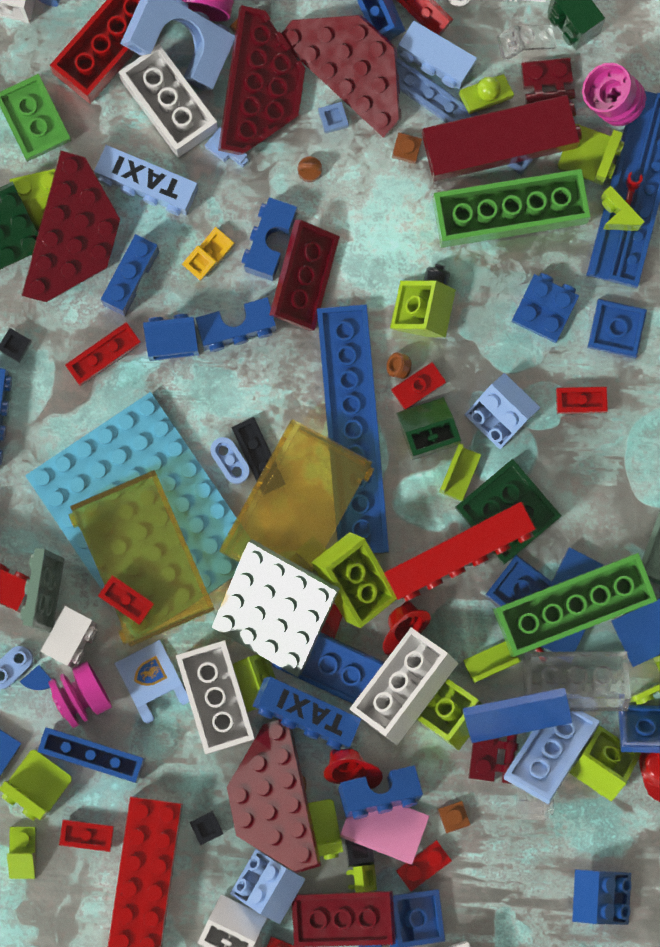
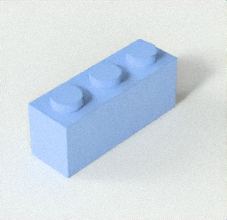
M414 20L398 44L397 52L403 60L408 63L415 62L421 66V70L431 76L435 74L442 78V82L451 88L457 87L461 89L476 65L477 58Z

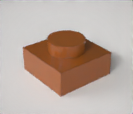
M398 132L392 158L416 164L422 138Z
M462 801L438 809L446 834L470 826Z

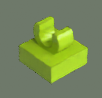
M375 864L355 866L352 870L346 872L347 875H354L355 884L348 885V889H355V892L377 890Z

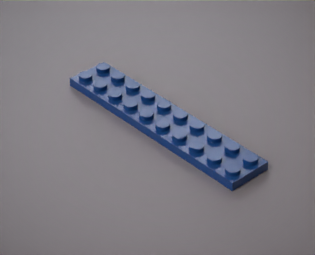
M367 304L318 308L317 315L337 542L351 532L365 538L373 554L389 553Z

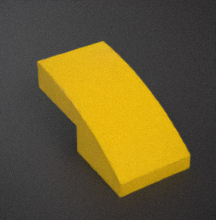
M215 227L200 246L197 245L182 265L201 281L236 243L218 227Z

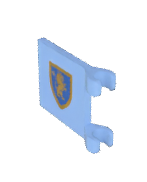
M160 640L115 663L142 720L146 724L154 720L147 703L174 690L182 705L189 703L187 692Z

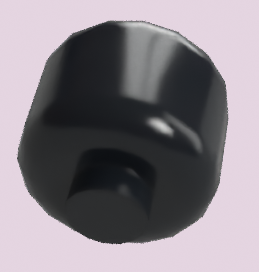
M435 264V267L429 266L426 269L423 281H438L448 285L450 273L444 270L445 266Z

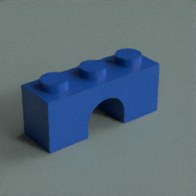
M270 197L267 204L262 203L258 214L261 221L258 227H253L250 240L253 241L250 250H245L241 262L245 264V272L271 281L274 280L281 260V253L270 249L266 244V240L271 234L277 232L290 235L297 215V206Z
M137 234L134 235L100 299L103 306L126 316L136 297V290L143 275L146 272L149 273L159 254L157 244Z
M268 297L245 303L246 318L241 325L236 327L226 325L221 318L220 311L196 317L204 350L210 349V352H216L224 349V345L230 343L241 345L249 341L248 338L258 336L261 339L271 336L273 334L272 331H276L274 317L269 315L271 307Z
M415 765L390 771L387 776L389 791L383 794L373 792L368 786L366 777L341 782L338 792L345 817H353L354 820L367 817L370 812L378 811V814L392 811L395 806L402 805L403 808L417 805V801L421 799L423 792Z

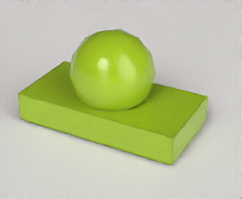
M504 74L494 78L491 76L484 77L477 84L459 91V95L469 114L514 97V93Z

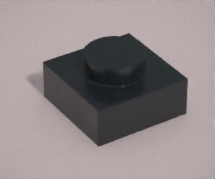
M9 328L0 343V352L20 363L32 341Z
M213 811L189 822L200 846L224 834Z
M347 839L345 840L348 867L374 864L372 849Z

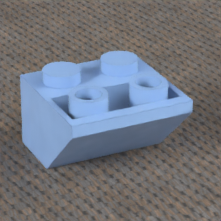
M504 373L487 388L464 415L501 449L534 416L540 407Z
M255 849L230 894L259 914L280 924L303 885L305 878Z

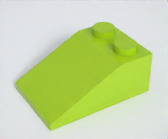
M447 678L417 718V721L459 751L470 737L463 708L483 703Z

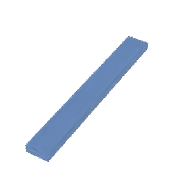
M399 57L396 58L400 91L438 118L448 123L480 115L477 112L469 114L463 102ZM534 159L508 164L507 166L522 176Z

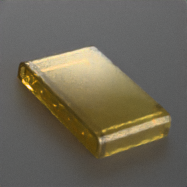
M292 419L219 552L240 563L248 542L253 539L312 573L314 567L311 562L325 550L359 485L363 480L369 481L374 471V468L371 467L373 462Z
M155 470L70 506L73 513L68 515L74 528L79 527L82 531L104 585L113 575L155 604L141 625L115 609L122 627L118 633L124 645L128 643L130 647L136 646L215 611Z

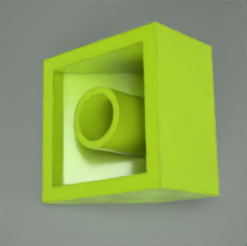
M55 169L9 179L10 182L14 183L36 230H39Z
M400 281L390 329L424 337L446 338L456 289L438 281Z
M599 725L569 773L612 802L626 785L641 753L621 752L620 739Z

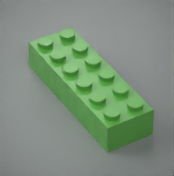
M582 169L436 192L433 195V206L441 248L585 225L590 219Z
M636 553L496 607L493 611L510 655L515 657L656 602L657 598L640 555Z

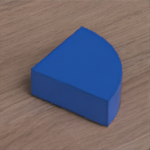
M38 665L20 683L32 690H46L50 688L48 681L52 679Z

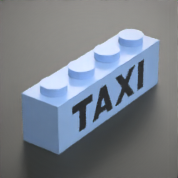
M108 145L105 146L94 170L101 184L107 187L115 185L121 188V192L132 197L135 194L144 198V202L152 206H157V204L165 206L166 211L177 216L180 213L187 216L198 191L196 182Z

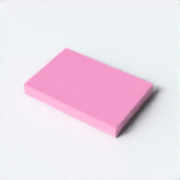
M402 805L393 807L392 811L378 814V811L370 812L367 817L354 820L353 817H348L345 820L339 837L412 865L429 815L411 808H403Z

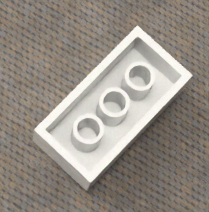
M160 44L153 48L151 54L142 55L119 71L122 83L177 158L218 130L217 121Z
M410 628L351 706L350 710L387 739L398 745L459 663L446 651L413 628Z
M224 640L176 655L205 754L208 755L255 740L226 641Z

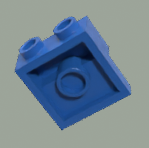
M540 273L539 276L534 274L511 322L556 343L579 295L575 294L576 289L570 285L563 284L560 287L552 283L554 279L547 274Z
M439 889L393 895L396 944L390 945V947H412L445 941Z

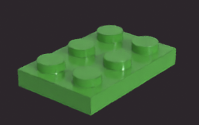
M39 74L0 92V108L27 162L71 141Z

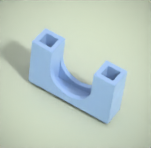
M140 0L120 44L141 56L151 54L165 24L169 21H177L187 27L194 40V53L184 78L188 83L202 91L213 89L233 45L235 35L231 34L226 26L209 21V17L206 14L190 10L188 8L189 5L181 0Z

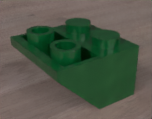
M551 0L547 11V17L551 24L560 28L563 32L562 37L569 46L572 45L576 50L600 34L606 19L592 0Z
M444 397L396 413L412 460L458 446L461 443L456 423Z

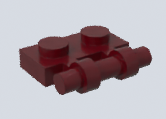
M570 58L521 63L523 88L534 89V93L525 94L526 104L568 95V99H575V90H565L564 85L573 84ZM555 86L556 91L543 92L542 87Z
M518 734L507 736L506 742L495 738L472 743L468 778L494 782L495 772H502V783L512 784L504 779V774L514 761L515 752L518 751ZM498 749L505 750L504 765L496 764Z

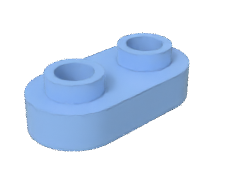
M225 437L216 439L211 445V455L230 483H244L250 474L248 464L230 439ZM221 447H226L228 449V453L226 455L219 454V449ZM240 468L242 470L241 475L234 476L232 474L233 469Z
M16 646L0 659V671L5 674L4 680L0 681V689L10 687L32 666L33 655L28 648ZM22 654L24 656L23 662L16 663V655Z

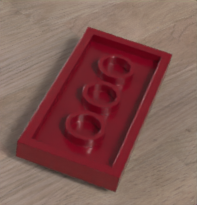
M303 220L294 221L270 316L308 331H315L318 320L317 309L321 308L340 236Z
M393 891L297 894L292 902L294 947L396 944Z

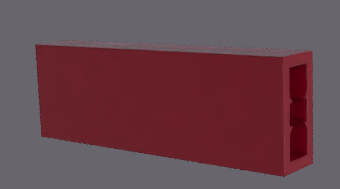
M568 95L422 128V139L433 182L577 149L579 140H582L580 126H575L573 117L576 116V110L573 101L569 102Z

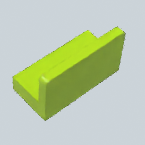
M459 443L439 491V493L458 501H463L481 457V454L464 448V444Z
M505 641L463 660L473 684L521 662L520 657H511Z
M259 654L233 663L247 712L257 709L252 705L263 679L267 677L276 679L270 661Z

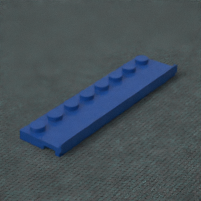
M645 91L646 102L640 116L624 127L621 141L625 143L620 156L616 158V167L609 185L626 200L628 193L626 180L629 173L632 172L631 180L633 182H638L642 174L643 180L640 187L635 190L630 207L645 223L638 231L604 230L605 224L616 214L614 212L610 213L603 208L586 276L636 289L639 285L660 203V93L657 92L656 94Z

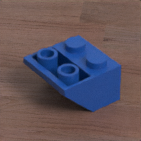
M178 314L173 316L174 319L163 320V317L149 318L148 322H144L143 328L149 361L199 356L194 317H189L188 314Z
M575 869L572 922L629 925L630 891L632 887L631 873Z

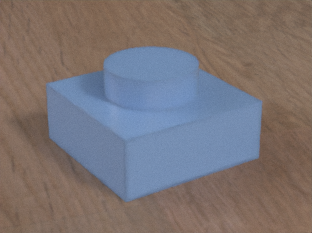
M342 102L318 108L325 134L349 127Z

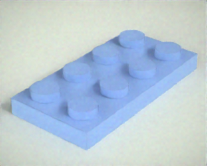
M570 704L569 708L573 723L532 731L504 774L505 780L547 804L553 799L600 723L599 720Z

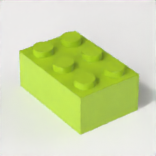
M349 532L311 562L320 578L340 588L334 602L345 621L360 629L397 600L383 569L365 538Z

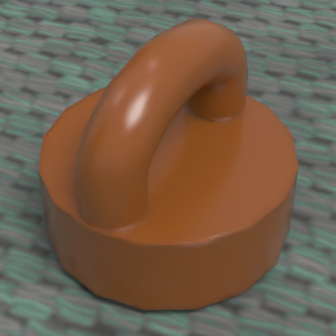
M309 156L299 162L298 175L303 181L310 183L320 178L322 164L317 158Z
M398 352L393 353L387 361L388 374L399 379L407 378L412 366L410 357Z

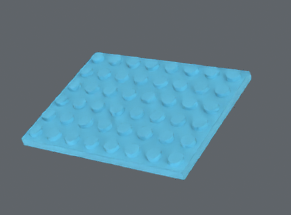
M151 392L25 475L101 589H103L113 575L155 604L141 625L115 609L137 643L231 580L248 542L251 541L243 526Z

